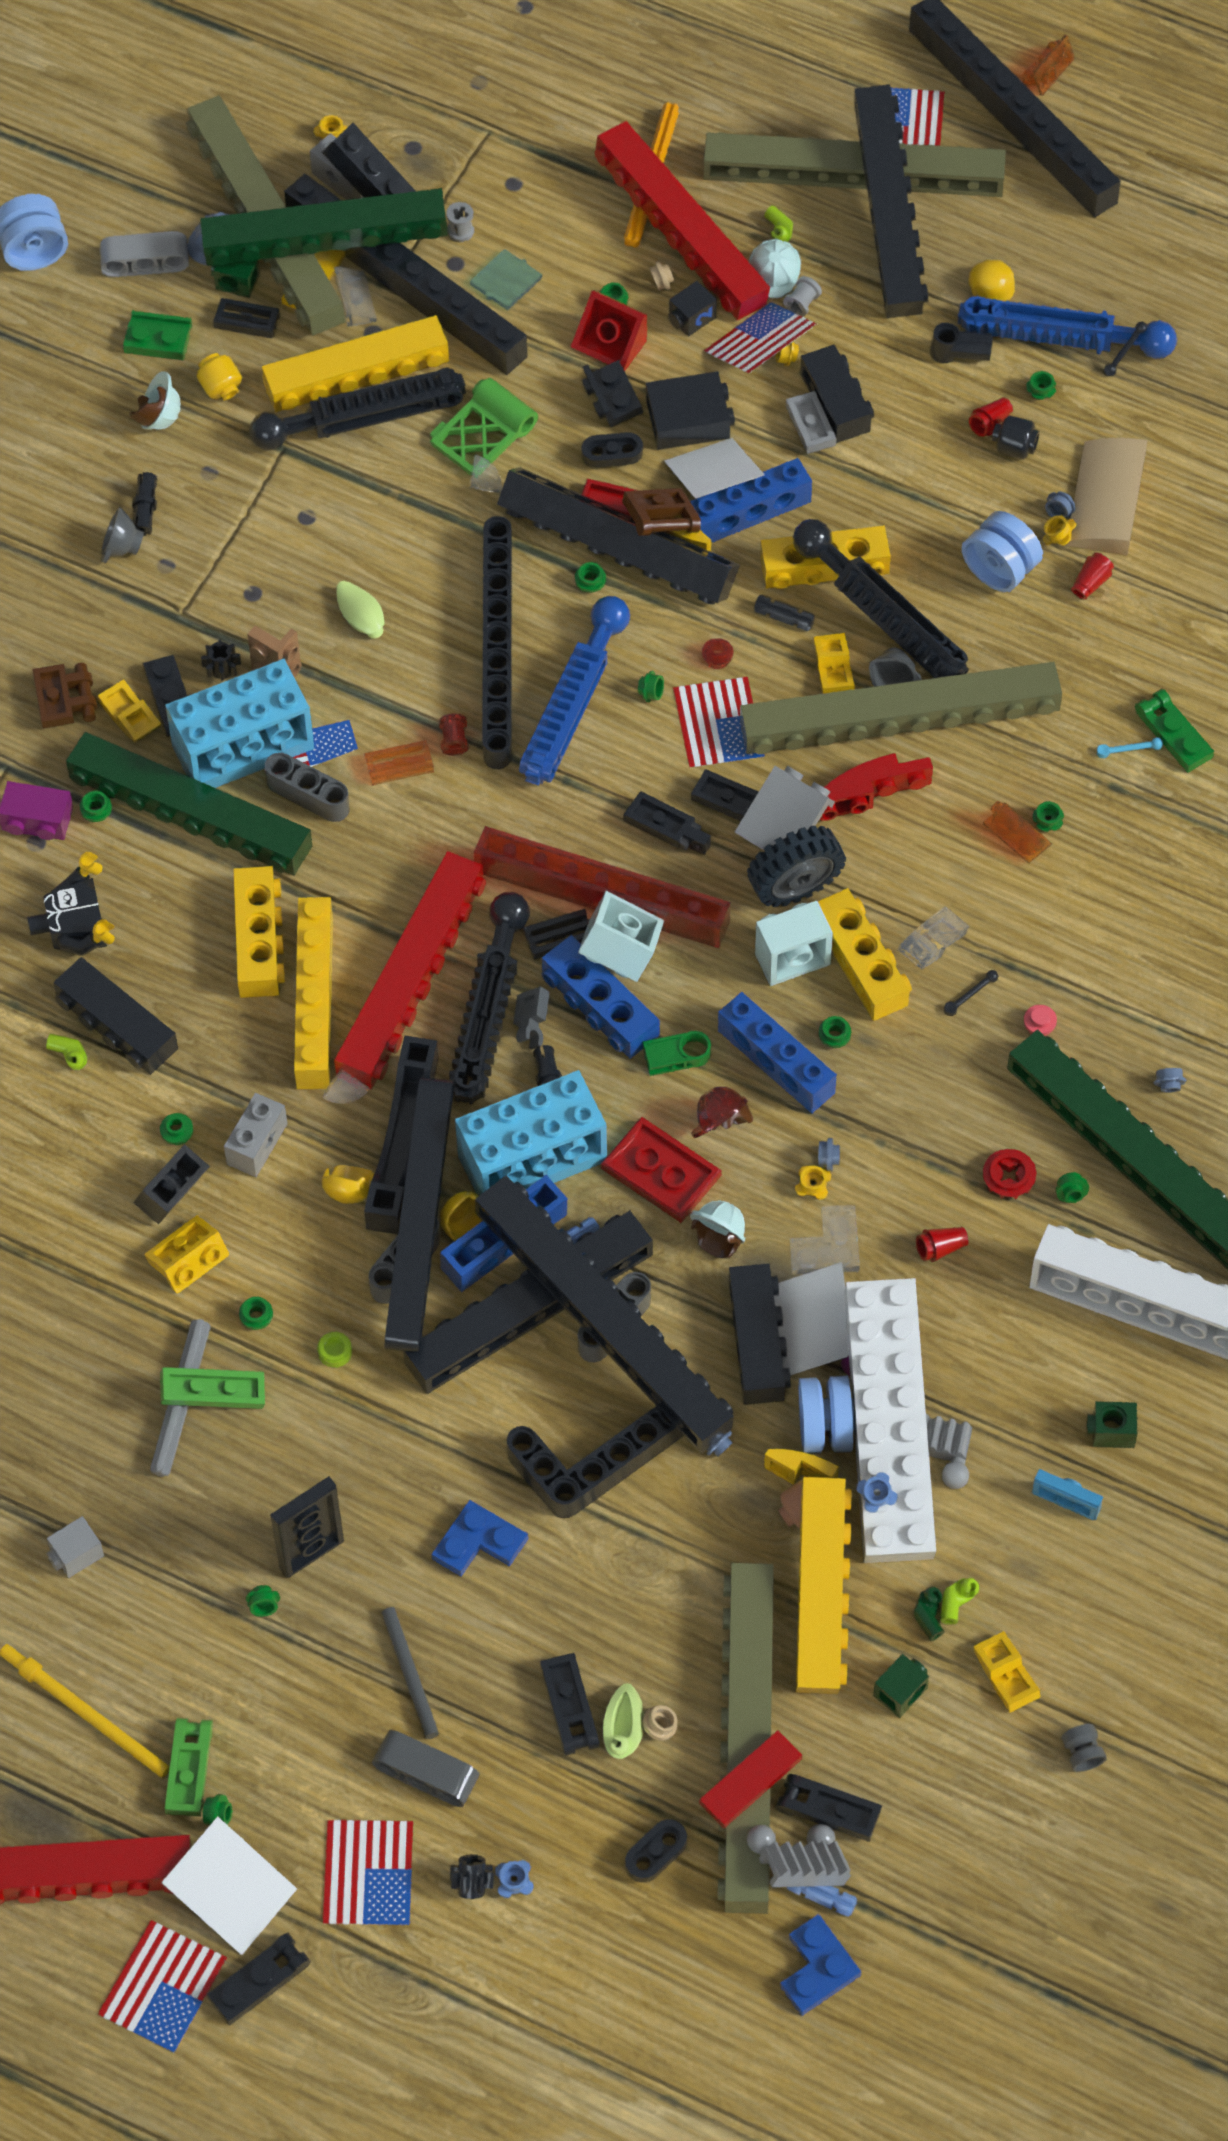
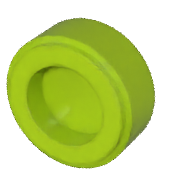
M329 1332L322 1336L318 1342L319 1359L328 1367H341L352 1356L351 1342L343 1333Z

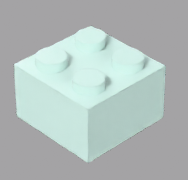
M606 891L588 922L578 953L584 955L591 962L600 963L614 970L616 974L623 978H630L637 982L654 954L664 920Z
M818 901L808 904H797L789 911L780 914H769L756 922L755 956L770 986L831 965L833 932Z

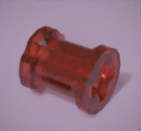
M453 713L444 715L439 719V728L443 731V740L440 743L442 753L455 756L468 751L469 744L465 739L464 730L467 727V718L465 716Z

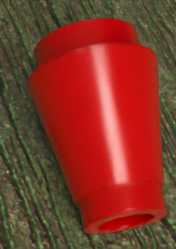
M1001 397L998 400L974 409L969 417L971 430L980 437L992 435L996 423L1002 424L1003 420L1013 412L1012 403L1007 398Z
M1098 552L1088 556L1071 588L1073 594L1082 600H1086L1088 596L1112 576L1113 563L1106 556Z
M961 1226L957 1228L925 1229L922 1234L916 1236L915 1242L920 1258L923 1261L930 1260L935 1262L967 1246L969 1240L965 1228Z

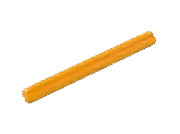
M669 102L663 105L651 145V150L663 163L679 114V106ZM633 205L624 235V244L634 248L640 245L648 218L644 211Z

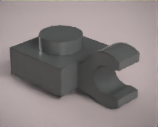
M541 986L518 994L513 1022V1024L519 1027L516 1039L519 1043L530 1039L529 1048L531 1050L539 1046L541 1047L543 1044V1034L539 1028V1023L546 1021L549 991Z

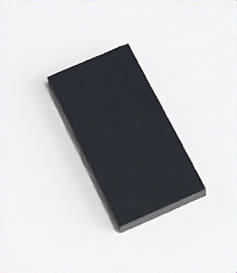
M330 1476L270 1514L279 1569L286 1579L292 1577L344 1542L337 1486Z

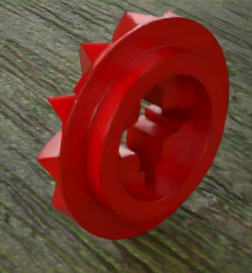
M1002 1149L996 1151L988 1157L983 1167V1181L987 1184L989 1191L999 1194L1001 1199L1013 1197L1016 1200L1020 1195L1028 1194L1036 1181L1037 1172L1034 1162L1028 1155L1019 1150ZM1003 1170L1009 1173L1017 1170L1015 1174L1016 1180L1013 1181L1011 1178L1001 1181L1004 1174Z

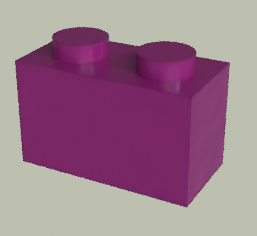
M7 781L0 804L1 830L13 835H34L44 840H64L73 811L70 791Z

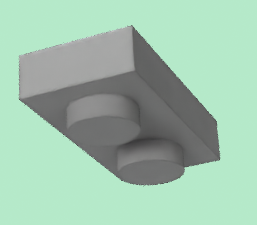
M815 391L786 399L787 411L807 454L836 446L835 434Z

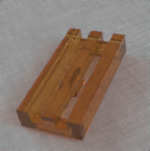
M427 740L364 753L372 786L434 772ZM422 752H423V755L413 756V757H409V758H405V757H404V756L413 755V754H418V753H422ZM393 759L390 762L374 765L376 762Z

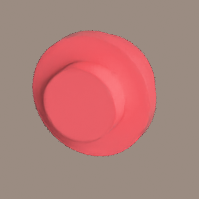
M1034 1005L1024 1015V1026L1030 1034L1038 1029L1046 1036L1055 1029L1057 1024L1055 1012L1045 1005Z

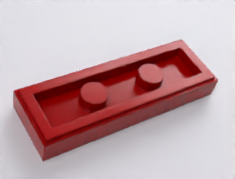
M777 1730L700 1798L699 1804L725 1829L803 1759V1755Z

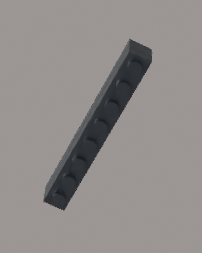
M890 84L854 88V109L886 318L923 314L924 302H928L927 284H921L920 275H924L923 258L917 257L916 248H920L918 229L913 230L912 221L916 220L914 202L909 203L907 194H911L912 190L910 176H904L903 167H907L906 149H900L899 140H903L902 123L896 122L895 114L899 113L897 95L892 96Z
M521 467L508 471L497 505L506 508L505 513L516 518H523L524 516L533 520L532 524L539 529L546 531L553 529L559 532L560 537L572 543L580 541L588 545L587 549L595 554H609L615 557L614 561L625 567L636 566L643 570V575L656 580L660 578L671 582L670 586L678 591H692L698 594L697 598L708 604L714 605L728 599L740 567L738 563L666 531L652 532L650 536H639L636 531V523L630 515Z
M630 1210L623 1215L618 1214L611 1217L602 1228L594 1233L587 1232L576 1241V1244L573 1245L581 1254L586 1253L591 1257L596 1265V1270L603 1278L607 1276L611 1280H614L653 1255L652 1238ZM526 1269L519 1279L509 1285L505 1283L498 1286L491 1296L481 1302H472L457 1317L441 1321L434 1331L424 1337L422 1336L420 1352L403 1351L404 1364L425 1393L429 1394L562 1312L565 1308Z

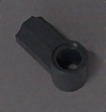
M941 323L934 328L930 356L939 363H950L955 358L990 361L993 335L960 331L957 326L951 323Z

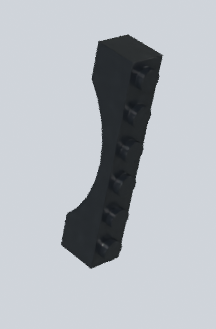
M404 1036L387 1132L381 1156L370 1183L364 1209L366 1230L397 1235L399 1233L420 1077L435 1079L439 1061L437 1040Z

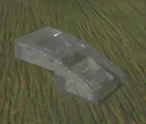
M945 906L914 930L899 945L898 951L922 970L941 958L946 947L965 936L969 925Z

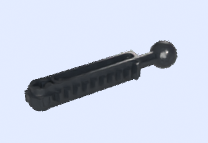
M442 368L438 371L326 398L318 397V400L309 401L310 412L283 418L275 412L260 413L252 420L249 433L254 444L263 450L277 449L284 444L288 435L312 429L316 430L318 438H328L331 435L456 406L463 400V395L466 394V384L462 374L455 373L452 368Z
M808 519L802 521L795 528L793 544L798 553L805 558H820L839 575L833 584L838 588V591L849 598L930 673L933 678L962 675L969 671L966 665L968 661L966 653L877 573L869 563L860 556L850 561L832 545V533L826 523L819 519Z
M515 892L499 894L494 898L489 907V917L496 929L492 945L487 946L485 953L477 954V967L474 969L475 978L472 979V989L474 990H469L470 1001L466 1002V1011L468 1013L463 1014V1023L465 1024H462L460 1027L462 1036H458L459 1047L455 1048V1058L457 1059H452L453 1070L449 1072V1080H454L453 1096L456 1102L461 1101L472 1105L475 1101L485 1097L486 1088L489 1087L488 1077L492 1075V1066L490 1065H494L493 1053H497L496 1042L500 1041V1031L498 1030L503 1029L502 1019L506 1016L504 1007H508L507 996L511 995V985L514 984L515 975H517V960L511 958L510 955L514 933L522 929L530 917V907L522 895ZM468 1075L473 1077L469 1085H467Z

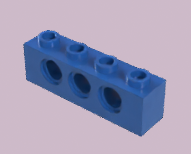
M799 458L764 471V476L690 501L700 517V530L713 543L810 503L812 479Z
M570 935L542 957V977L551 988L556 987L563 993L564 999L571 1008L575 1010L578 1008L585 1015L587 1022L594 1030H601L608 1037L610 1045L617 1052L622 1051L631 1059L644 1048L643 1041L653 1040L660 1036V1020L602 964L591 962L584 955L578 953L581 944ZM574 975L582 976L581 979L577 980L571 979L570 977ZM599 996L605 999L601 1001H595L592 998ZM624 1018L626 1021L616 1022L614 1019Z
M743 992L739 993L718 1012V1032L811 1114L835 1094L837 1074Z
M547 1175L526 1189L530 1201L536 1207L541 1205L548 1212L553 1225L567 1215L568 1198ZM482 1221L440 1252V1268L462 1293L511 1257L513 1253Z

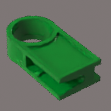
M690 1031L643 1041V1052L650 1076L705 1065L711 1057V1041L706 1034L700 1031ZM690 1042H700L706 1046L707 1050L703 1055L692 1057L683 1051V1047Z

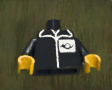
M91 852L83 853L79 859V867L50 893L43 896L46 913L27 917L31 936L50 932L54 949L79 956H84L96 948L107 947V944L114 942L115 937L109 931L114 929L115 926L107 920L101 919L94 880L89 875L90 873L98 875L102 872V865L94 862L98 859V855Z

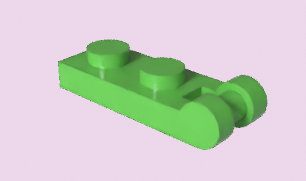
M188 1718L176 1719L164 1808L165 1814L201 1817L210 1742L213 1733L212 1720H201V1723L188 1722ZM187 1736L199 1737L198 1743H187Z

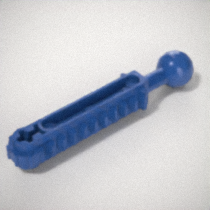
M979 296L970 297L964 303H961L958 313V324L966 332L987 333L1000 338L1035 341L1036 343L1042 342L1050 345L1085 348V350L1095 349L1097 354H1101L1102 351H1110L1111 342L1126 344L1136 330L1133 327L1114 325L1115 316L1108 315L1107 311L1104 310L1099 314L1083 312L1082 310L1076 311L1058 307H1046L1044 305L1038 306L1021 302L985 299ZM1162 320L1151 321L1147 324V331L1141 333L1133 345L1140 346L1146 356L1153 359H1161L1172 354L1177 344V335L1175 329L1169 323Z
M606 596L598 599L593 605L590 617L594 629L587 644L577 642L522 756L519 773L526 775V782L539 786L544 781L550 783L553 780L608 664L607 651H604L611 635L622 633L629 624L630 611L622 599L615 596Z

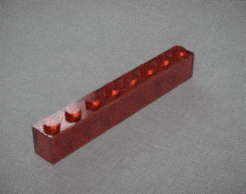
M487 826L484 827L473 852L474 861L483 864V875L594 910L604 893L608 891L663 919L664 923L661 931L712 947L720 948L730 924L731 902Z

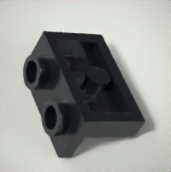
M619 360L594 372L591 371L588 364L582 367L586 376L581 379L588 396L595 395L597 401L593 402L596 413L599 419L606 418L610 428L644 413Z

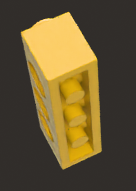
M885 525L831 532L832 545L850 561L857 558L854 555H858L869 563L881 576L890 573L891 555ZM793 536L765 539L760 542V561L766 589H782L801 584L815 585L820 582L835 581L839 577L820 558H805L800 555L794 547Z
M273 866L234 868L237 981L240 998L279 996V983H285L284 963H278V955L284 954L283 935H277V926H283L282 907H276L275 898H281L280 878L274 879ZM255 902H264L262 905H253ZM257 930H265V932L260 934L254 933ZM259 958H265V959H267V960H265V961H263V962H256V961H255L256 959H259Z
M849 888L819 900L818 903L833 932L831 951L872 1020L876 1021L907 1007L909 1004V993L912 991L910 981L904 973L900 974L897 970L896 960L892 951L889 948L885 949L882 945L880 932L873 922L869 923L862 901L858 897L854 898ZM852 926L854 929L847 930L842 927ZM860 951H866V952H868V953H870V954H868V955H860V954H858V952H860ZM874 977H883L885 980H883V981H877V980H874L873 978H874Z

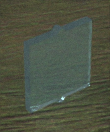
M504 249L470 281V285L486 295L487 300H493L506 310H509L542 279V274L526 264L525 259L521 260Z

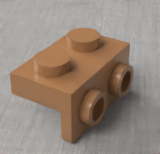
M254 626L247 634L252 670L285 659L295 678L301 669L297 631L290 629L279 640L259 627Z

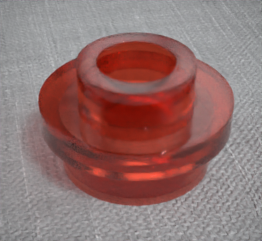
M711 639L702 648V658L711 668L722 669L733 659V647L724 639ZM717 650H718V651H722V652H721V653H714L713 651H717Z

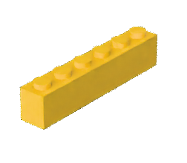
M435 315L262 366L263 383L275 413L291 410L297 406L309 403V401L318 400V397L326 398L347 393L371 384H380L385 380L395 377L407 376L422 369L438 367L443 363L449 362L448 342Z
M331 897L298 898L294 1058L297 1090L330 1089L333 947Z
M803 1477L801 1483L795 1693L838 1694L840 1685L847 1684V1664L841 1663V1649L847 1650L848 1628H842V1614L848 1615L849 1593H843V1579L849 1580L850 1558L843 1557L844 1545H850L851 1524L844 1523L845 1510H851L852 1489H845V1478Z

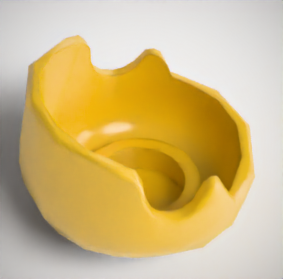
M988 259L979 262L969 273L968 282L973 297L979 296L985 299L1009 301L1014 294V274L1012 269L1001 260Z
M336 1165L331 1175H329V1168L325 1169L322 1177V1187L326 1194L337 1202L343 1204L360 1203L367 1198L370 1183L375 1173L360 1167Z
M471 1191L456 1193L446 1201L440 1211L441 1227L452 1240L456 1241L482 1222L475 1213V1199L479 1197L478 1194Z

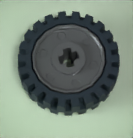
M810 826L806 830L804 827L798 829L796 834L793 831L786 834V838L782 839L779 837L774 840V845L768 844L764 847L765 852H759L755 856L756 860L750 862L747 876L758 898L766 906L778 907L780 904L788 906L791 901L795 904L800 902L804 896L806 899L813 896L812 892L814 891L820 892L824 889V884L830 885L834 881L833 877H838L841 873L840 870L844 869L846 857L831 829H826L825 826L818 828Z

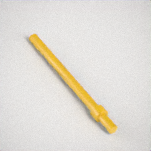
M5 1644L2 1647L0 1656L19 1670L18 1674L29 1683L33 1681L159 1777L164 1778L169 1773V1765L43 1671V1666L32 1657L27 1659L9 1644Z

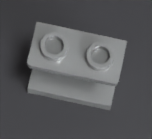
M788 765L784 771L774 766L735 830V833L764 850V847L768 844L774 845V840L777 838H786V834L793 831L796 834L800 828L805 827L808 830L810 826H816L828 806L832 808L835 802L828 798L829 790L816 782H813L811 787L803 783L801 779L804 775Z

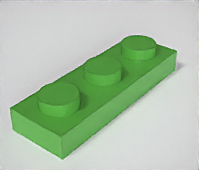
M163 1367L160 1371L162 1405L262 1409L265 1405L264 1372Z

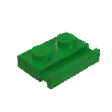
M132 311L123 343L124 353L184 361L190 337L189 333L190 329H192V318Z

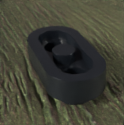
M630 432L593 435L586 438L582 443V460L585 464L594 468L635 464L643 456V441L638 435Z
M666 1819L658 1822L626 1854L625 1868L629 1877L634 1881L646 1883L654 1880L686 1848L687 1833L684 1826L676 1820ZM666 1837H672L676 1842L671 1846H667L662 1841ZM641 1861H646L650 1864V1867L646 1870H641L637 1867V1864Z

